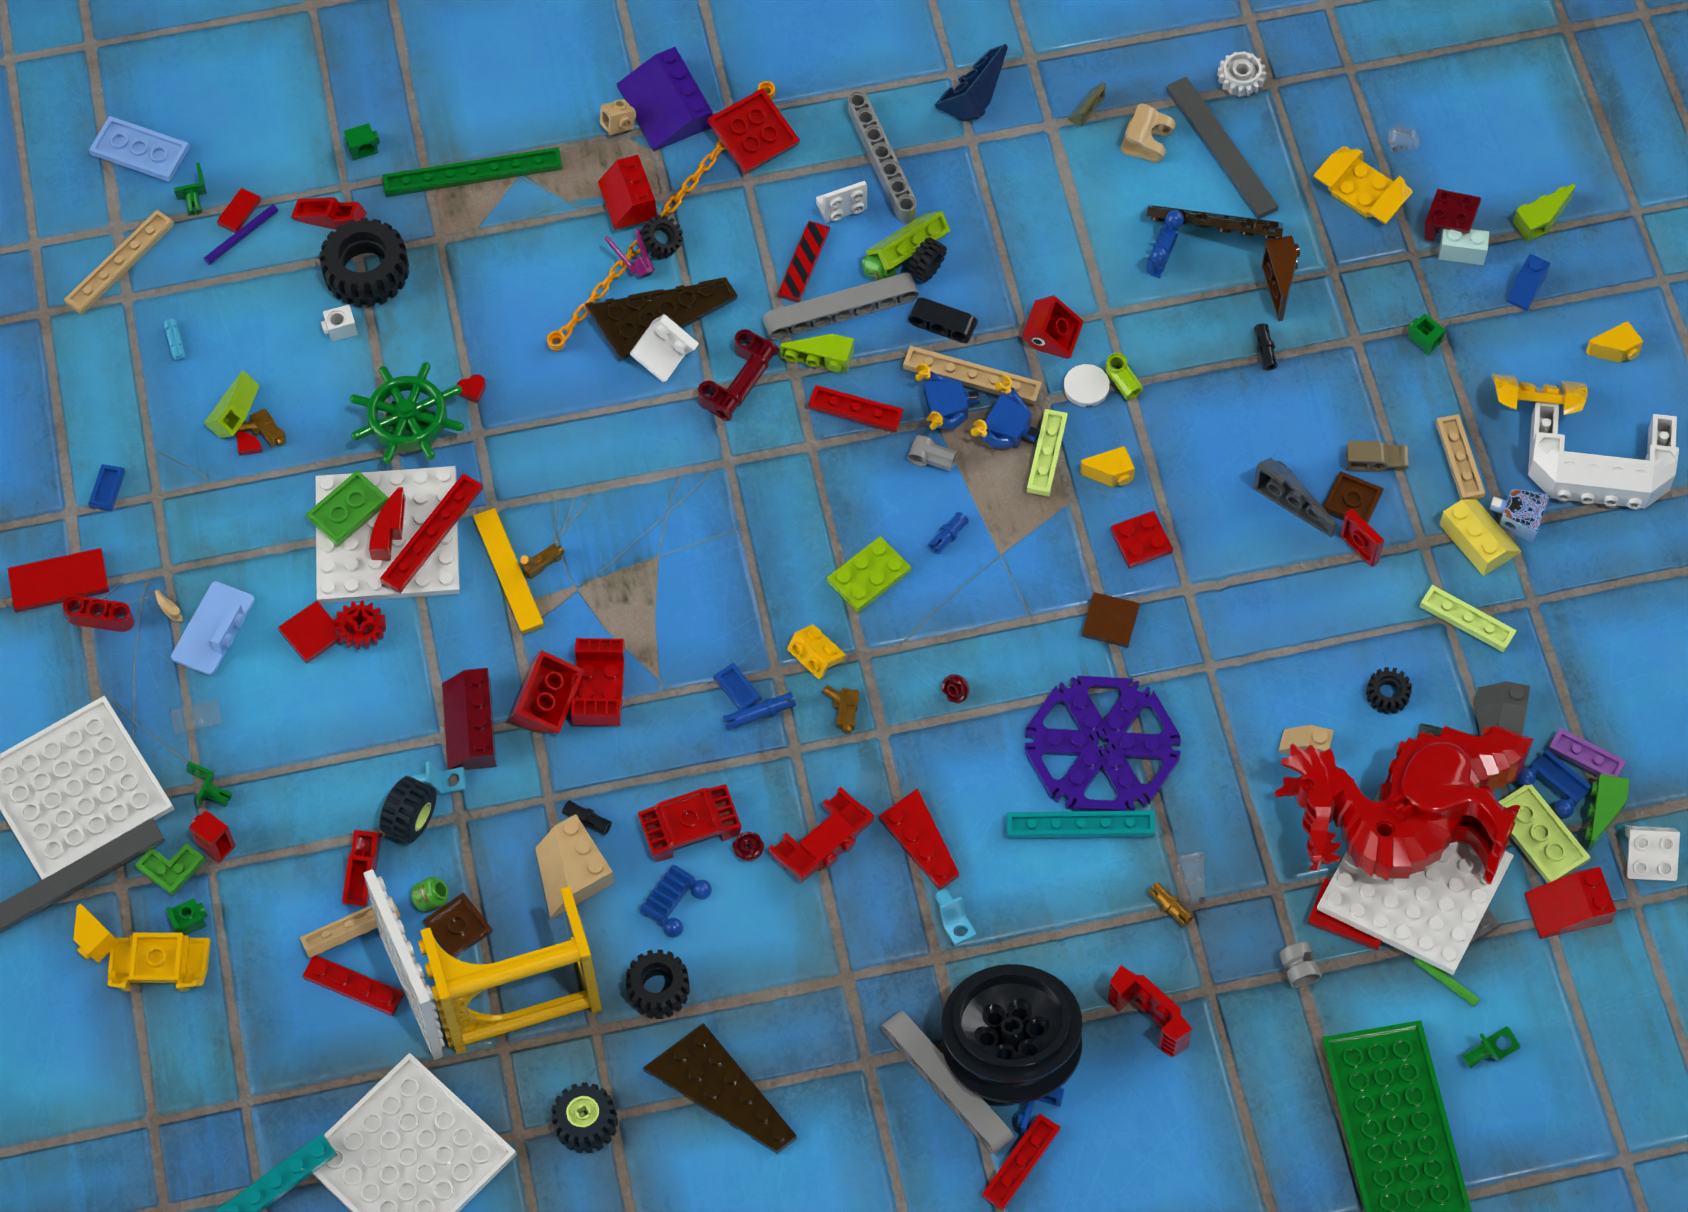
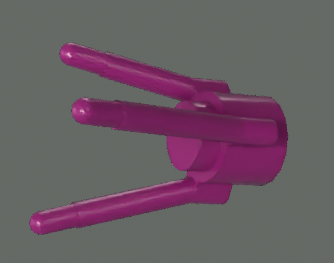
M639 228L636 229V237L642 256L633 260L634 265H632L615 243L606 236V242L627 265L632 275L637 273L640 278L655 270L646 252V246H644Z

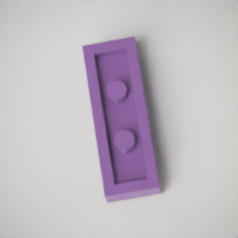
M1559 728L1548 749L1551 753L1597 776L1605 774L1619 777L1626 764V760L1562 728Z

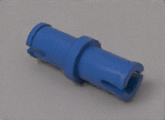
M957 512L947 525L944 524L940 528L937 536L928 543L930 550L932 551L936 547L937 549L934 553L940 554L950 541H954L957 538V533L969 522L967 516L965 515L961 519L960 517L963 513Z

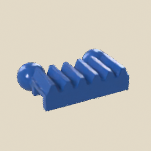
M1170 211L1166 216V221L1163 222L1159 236H1157L1156 243H1154L1150 257L1147 260L1146 271L1151 274L1150 276L1161 278L1177 240V230L1184 222V217L1179 211Z
M1547 749L1529 768H1522L1516 778L1517 783L1523 787L1524 785H1533L1536 780L1535 775H1537L1540 782L1544 781L1547 788L1551 787L1554 794L1559 793L1561 800L1555 803L1554 812L1561 819L1569 818L1573 814L1574 807L1592 787Z
M675 864L671 865L669 872L664 874L663 880L659 881L657 888L653 889L651 896L648 895L646 902L642 903L640 914L643 916L647 915L656 921L658 926L663 927L667 936L672 938L678 937L683 931V924L677 918L668 919L669 915L690 888L696 898L706 899L710 896L712 887L708 881H697L694 876Z

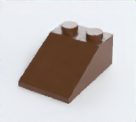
M1292 235L1265 240L1261 263L1278 321H1283L1294 272L1298 269L1297 257H1300L1299 245L1297 243L1294 244Z

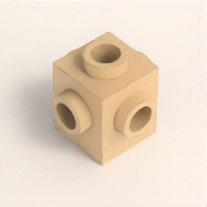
M625 99L601 105L600 124L610 135L634 129L636 112Z

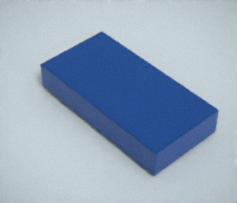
M101 465L88 503L90 508L113 511L125 475L124 468Z
M734 663L714 675L715 681L739 710L751 707L762 701V697Z

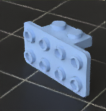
M212 582L171 654L172 661L201 673L213 675L228 648L232 645L239 628L242 627L255 601L254 596L223 583Z

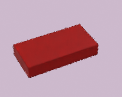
M240 188L217 220L218 225L234 233L239 231L261 202L260 196Z

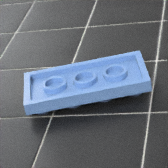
M109 116L90 147L89 152L92 156L170 182L190 146L188 142Z

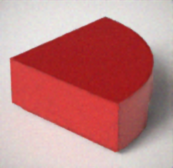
M242 431L236 432L239 456L262 452L261 444L254 435Z

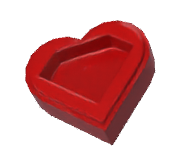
M478 374L472 375L469 379H461L456 384L462 388V392L459 394L460 397L476 403L479 402L486 388L484 377Z

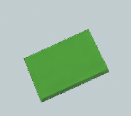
M357 470L305 515L315 527L338 547L382 510L389 498Z

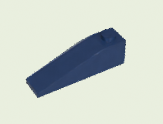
M1004 44L992 48L973 65L974 70H971L966 75H962L958 79L960 84L954 90L951 87L944 92L935 104L936 108L964 121L982 117L985 114V109L991 102L1008 46Z

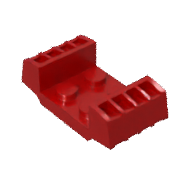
M576 638V666L584 669V673L576 693L572 697V725L621 726L625 670L624 639Z
M726 784L713 788H702L659 802L651 808L638 812L650 850L657 862L674 858L673 849L719 834L722 841L739 836L742 828Z
M1121 965L1110 980L1108 994L1110 1004L1116 1011L1120 1012L1133 999L1140 1011L1151 1015L1154 1023L1161 1028L1158 1048L1168 1056L1173 1058L1188 1048L1192 1027L1181 1016V1008L1144 975H1135Z

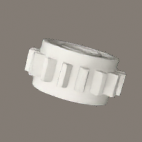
M1245 51L1234 52L1230 56L1227 55L1225 61L1220 62L1217 74L1219 76L1218 82L1223 83L1222 89L1227 90L1231 95H1237L1238 97L1250 96L1253 92L1257 93L1258 88L1264 85V80L1266 79L1265 65H1261V59L1254 56L1253 53L1250 54Z

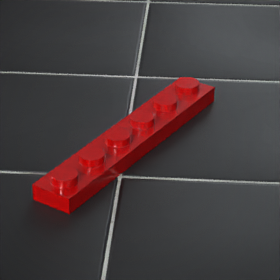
M463 473L380 577L381 583L401 594L482 491V484Z

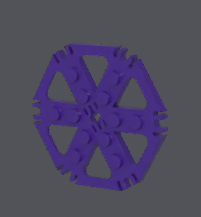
M1077 676V680L1072 677L1070 683L1073 687L1066 688L1063 682H1061L1059 686L1060 691L1055 686L1025 731V738L1034 740L1032 743H1025V754L1050 798L1052 799L1055 793L1056 803L1061 798H1067L1066 809L1071 808L1073 802H1076L1072 807V811H1135L1136 807L1133 803L1136 801L1140 802L1143 808L1146 807L1147 800L1150 804L1179 763L1181 751H1175L1171 748L1173 746H1180V734L1154 690L1149 696L1150 687H1147L1143 692H1139L1137 690L1139 681L1137 680L1133 683V678ZM1091 687L1117 688L1121 691L1120 698L1104 720L1088 695V690ZM1062 702L1079 730L1049 729L1044 726L1043 721L1054 705ZM1144 707H1150L1154 710L1164 728L1160 734L1127 733V731ZM1098 737L1103 743L1108 742L1107 751L1102 746L1098 747ZM1042 755L1078 756V758L1064 778L1056 780L1045 766ZM1127 759L1160 760L1163 766L1151 783L1142 784ZM1101 769L1118 796L1115 800L1088 799L1084 795Z

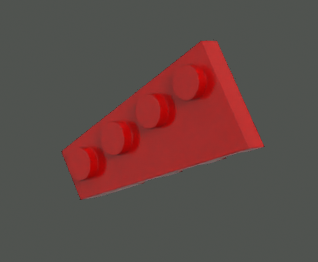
M918 788L879 815L881 823L939 890H942L959 877V871Z

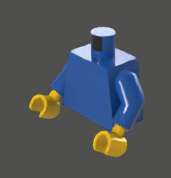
M921 363L915 368L916 371H919L915 375L916 380L922 381L925 379L926 381L924 382V397L929 412L926 420L931 421V430H955L968 418V406L980 404L978 391L964 392L960 380L936 374L930 371L929 366L925 363Z
M1006 375L1000 377L1004 382V386L1001 382L995 383V388L1005 393L1004 395L1000 394L986 421L980 419L973 423L976 427L971 429V435L975 437L981 435V439L994 449L1018 448L1023 438L1036 442L1040 429L1030 426L1032 421L1030 409L1015 389L1010 388L1012 385L1011 378Z

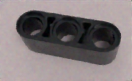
M926 298L917 299L908 317L909 322L915 327L961 343L969 342L978 323V320L969 313Z

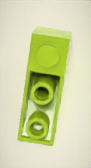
M1575 184L1560 187L1548 196L1543 195L1530 204H1523L1517 208L1513 223L1527 242L1547 234L1571 201L1576 187Z
M836 334L781 343L780 345L781 358L786 361L800 362L810 367L826 368L836 373H847L854 353V339Z
M244 370L241 371L204 424L219 438L233 437L245 421L260 385Z

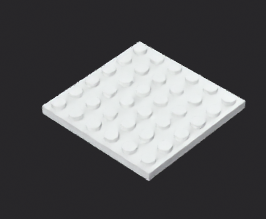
M456 466L362 472L388 498L398 487H403L406 503L402 540L392 541L391 560H372L369 552L371 534L381 510L338 547L316 527L317 601L320 604L460 594L458 521L401 594L380 581L383 573L456 483ZM353 473L316 476V505Z
M105 696L0 753V811L42 880L152 818L157 820L175 810Z
M1379 792L1374 799L1376 802H1379ZM1461 841L1450 843L1443 851L1441 859L1426 866L1424 871L1411 874L1409 879L1390 878L1388 881L1375 874L1371 877L1361 867L1357 868L1351 855H1347L1346 851L1318 903L1317 909L1454 975L1514 855L1507 851L1504 852L1493 881L1489 885L1484 879L1485 867L1481 859L1469 844Z
M371 869L363 874L379 935L434 1060L443 1057L442 1047L445 1046L442 1038L443 1034L440 1029L441 1026L433 1000V993L430 986L426 985L423 970L420 964L416 962L414 950L410 941L406 939L404 927L401 920L396 916L394 904L391 898H388L384 881L381 876L376 877L374 870Z
M409 1053L324 1134L338 1155L312 1175L351 1212H459L517 1153Z

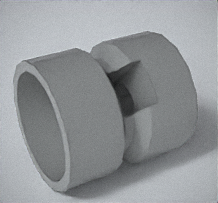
M1308 942L1290 945L1279 953L1283 967L1289 969L1286 974L1292 988L1309 986L1322 977L1317 962L1312 961L1314 954Z

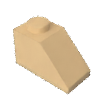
M1314 725L1284 729L1278 753L1290 755L1291 744H1295L1302 750H1306L1309 745H1312L1316 750L1324 752L1330 749L1334 730Z

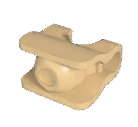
M1139 104L1125 131V137L1120 148L1121 152L1128 156L1142 158L1153 163L1161 162L1166 149L1163 144L1154 140L1152 135L1164 137L1171 135L1176 125L1173 118L1159 113L1151 106Z

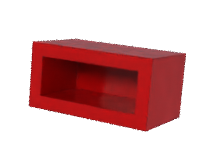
M207 810L193 819L189 828L197 847L220 864L236 846L228 826Z

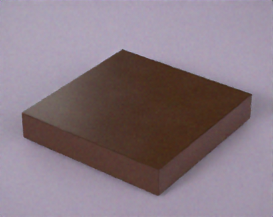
M1340 471L1323 508L1330 516L1343 521L1345 513L1352 508L1368 524L1384 488Z
M1094 592L1082 637L1128 648L1140 603Z
M464 892L423 920L425 926L431 928L434 938L444 951L454 958L493 932L492 928Z

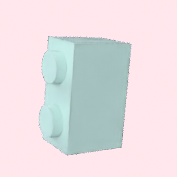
M1443 229L1438 260L1484 265L1488 251L1489 231L1471 229L1470 233H1463L1452 229Z

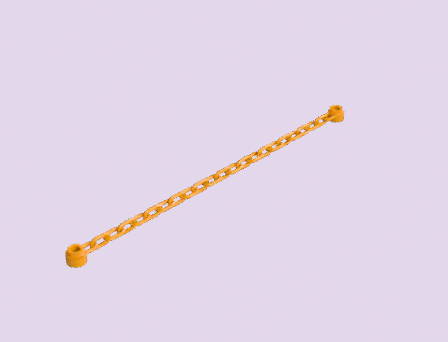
M770 81L761 82L758 85V90L763 88L765 92H768L767 95L772 100L775 96V85ZM721 140L717 142V147L712 153L707 154L700 162L697 171L683 182L681 190L676 196H672L663 207L664 210L660 213L661 217L673 213L681 204V199L685 194L692 191L698 184L701 175L717 161V156L722 150L726 149ZM710 157L712 162L706 167L704 163ZM692 178V181H693L694 183H693L692 186L689 188L688 185H686V184H687V183L689 182V180ZM674 200L677 204L671 209L668 205ZM637 239L630 245L627 250L628 253L625 255L629 261L633 256H637L641 252L640 248L636 252L632 249L638 242ZM622 260L617 261L610 269L607 278L598 283L592 290L591 297L586 303L593 302L594 304L596 300L601 299L609 290V285L612 281L621 276L627 268V265ZM620 264L623 268L617 274L615 268ZM602 285V288H603L604 290H603V292L598 296V293H597L596 291H597V290L599 289V287ZM585 303L577 308L573 313V318L567 325L561 327L559 331H552L548 334L547 344L551 350L561 351L565 347L566 340L572 334L575 325L589 314L585 308ZM584 307L586 312L580 318L578 312ZM564 329L567 332L566 336L562 333Z

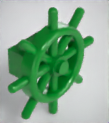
M424 362L421 365L417 377L401 376L393 378L388 368L381 366L379 373L385 383L380 385L370 398L355 394L350 396L351 403L367 407V420L369 424L354 431L351 434V438L357 441L373 434L381 444L387 446L383 456L385 464L392 462L396 450L410 451L419 448L422 449L428 460H433L435 453L430 443L441 434L443 429L448 428L456 431L464 429L463 423L447 419L445 400L462 392L461 386L456 385L440 392L433 383L426 380L431 368L428 362ZM411 390L408 399H404L401 391ZM420 392L429 396V398L416 403ZM391 395L395 400L391 404L384 402ZM434 405L437 407L436 412L426 410ZM379 410L387 412L386 417L381 420H377Z

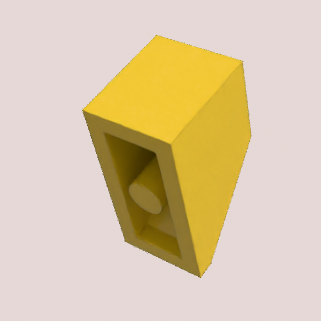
M1627 321L1590 339L1586 353L1589 356L1621 363L1627 359H1635L1640 354L1644 341Z
M1125 446L1081 460L1080 473L1082 476L1107 486L1115 487L1118 485L1124 486L1133 481L1135 467Z
M81 903L77 906L73 940L80 946L77 951L85 959L88 960L92 957L99 963L120 941Z

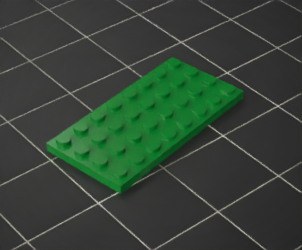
M1422 1020L1323 1037L1322 1044L1364 1212H1472Z

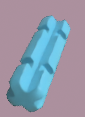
M173 318L165 320L164 327L173 359H184L185 353L176 320Z

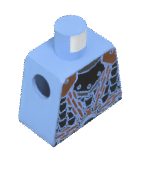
M1511 489L1508 500L1493 497L1489 510L1503 514L1499 524L1502 529L1534 543L1550 495Z

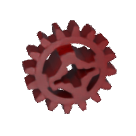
M361 600L360 605H356L352 601L350 608L344 605L343 612L337 611V619H334L335 635L339 636L340 643L347 641V648L356 645V650H359L360 646L364 645L366 649H369V643L377 645V638H384V631H386L385 615H381L380 608L374 609L372 602L365 606L363 600Z

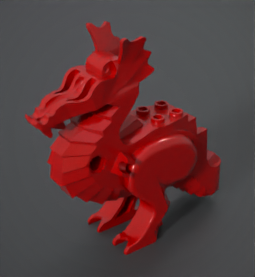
M1498 725L1482 728L1481 737L1444 726L1439 737L1420 732L1417 740L1408 737L1406 742H1400L1396 752L1397 757L1392 759L1389 766V775L1386 782L1380 785L1379 802L1367 799L1361 793L1354 779L1344 769L1336 766L1331 749L1320 752L1312 745H1309L1306 750H1302L1295 744H1291L1290 756L1282 758L1281 764L1300 773L1302 776L1298 778L1284 777L1283 787L1276 790L1274 796H1297V804L1305 809L1302 826L1309 834L1306 850L1310 856V862L1313 863L1310 866V871H1319L1321 864L1335 863L1341 859L1339 855H1334L1341 844L1331 842L1335 839L1336 834L1328 831L1329 823L1334 820L1335 826L1340 828L1342 841H1346L1347 855H1351L1357 868L1361 867L1371 877L1375 874L1386 881L1390 878L1409 879L1411 874L1424 871L1426 866L1440 860L1443 851L1450 843L1461 841L1469 844L1475 850L1485 867L1484 879L1487 884L1491 885L1515 826L1514 821L1521 807L1519 805H1513L1508 808L1503 807L1496 800L1493 791H1495V788L1505 787L1506 783L1513 782L1518 777L1525 765L1534 739Z

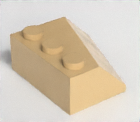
M576 814L555 825L535 847L550 920L566 911L561 896V888L570 886L575 904L577 905L615 884L613 871Z

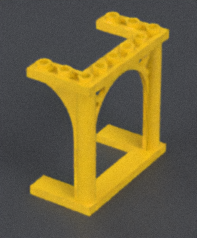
M570 886L561 888L560 891L574 937H570L571 940L499 962L472 964L460 961L450 956L439 946L430 927L420 930L423 938L418 940L421 954H427L429 959L428 963H424L428 978L434 977L436 984L431 986L448 1045L449 1047H455L456 1054L466 1052L465 1045L591 1008L592 1014L602 1011L591 953ZM576 962L585 987L584 991L506 1014L489 1015L467 1008L470 1001L485 989Z

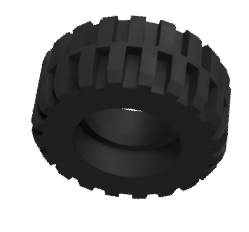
M360 218L361 221H354L353 219L348 221L346 225L341 224L336 227L335 232L331 231L328 234V241H323L319 259L326 286L329 291H332L334 297L337 299L342 298V302L349 305L351 302L358 307H362L363 304H368V307L375 306L374 303L378 302L382 304L388 301V297L393 298L398 294L397 289L401 290L405 285V280L408 278L409 261L404 240L401 239V235L397 230L392 229L391 225L385 222L381 224V220L373 219L368 221V218ZM363 253H374L384 258L379 266L367 272H354L345 267L353 257Z

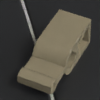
M1348 440L1345 451L1346 471L1381 472L1387 468L1406 470L1409 467L1408 446L1406 445L1387 446L1386 443L1380 441Z

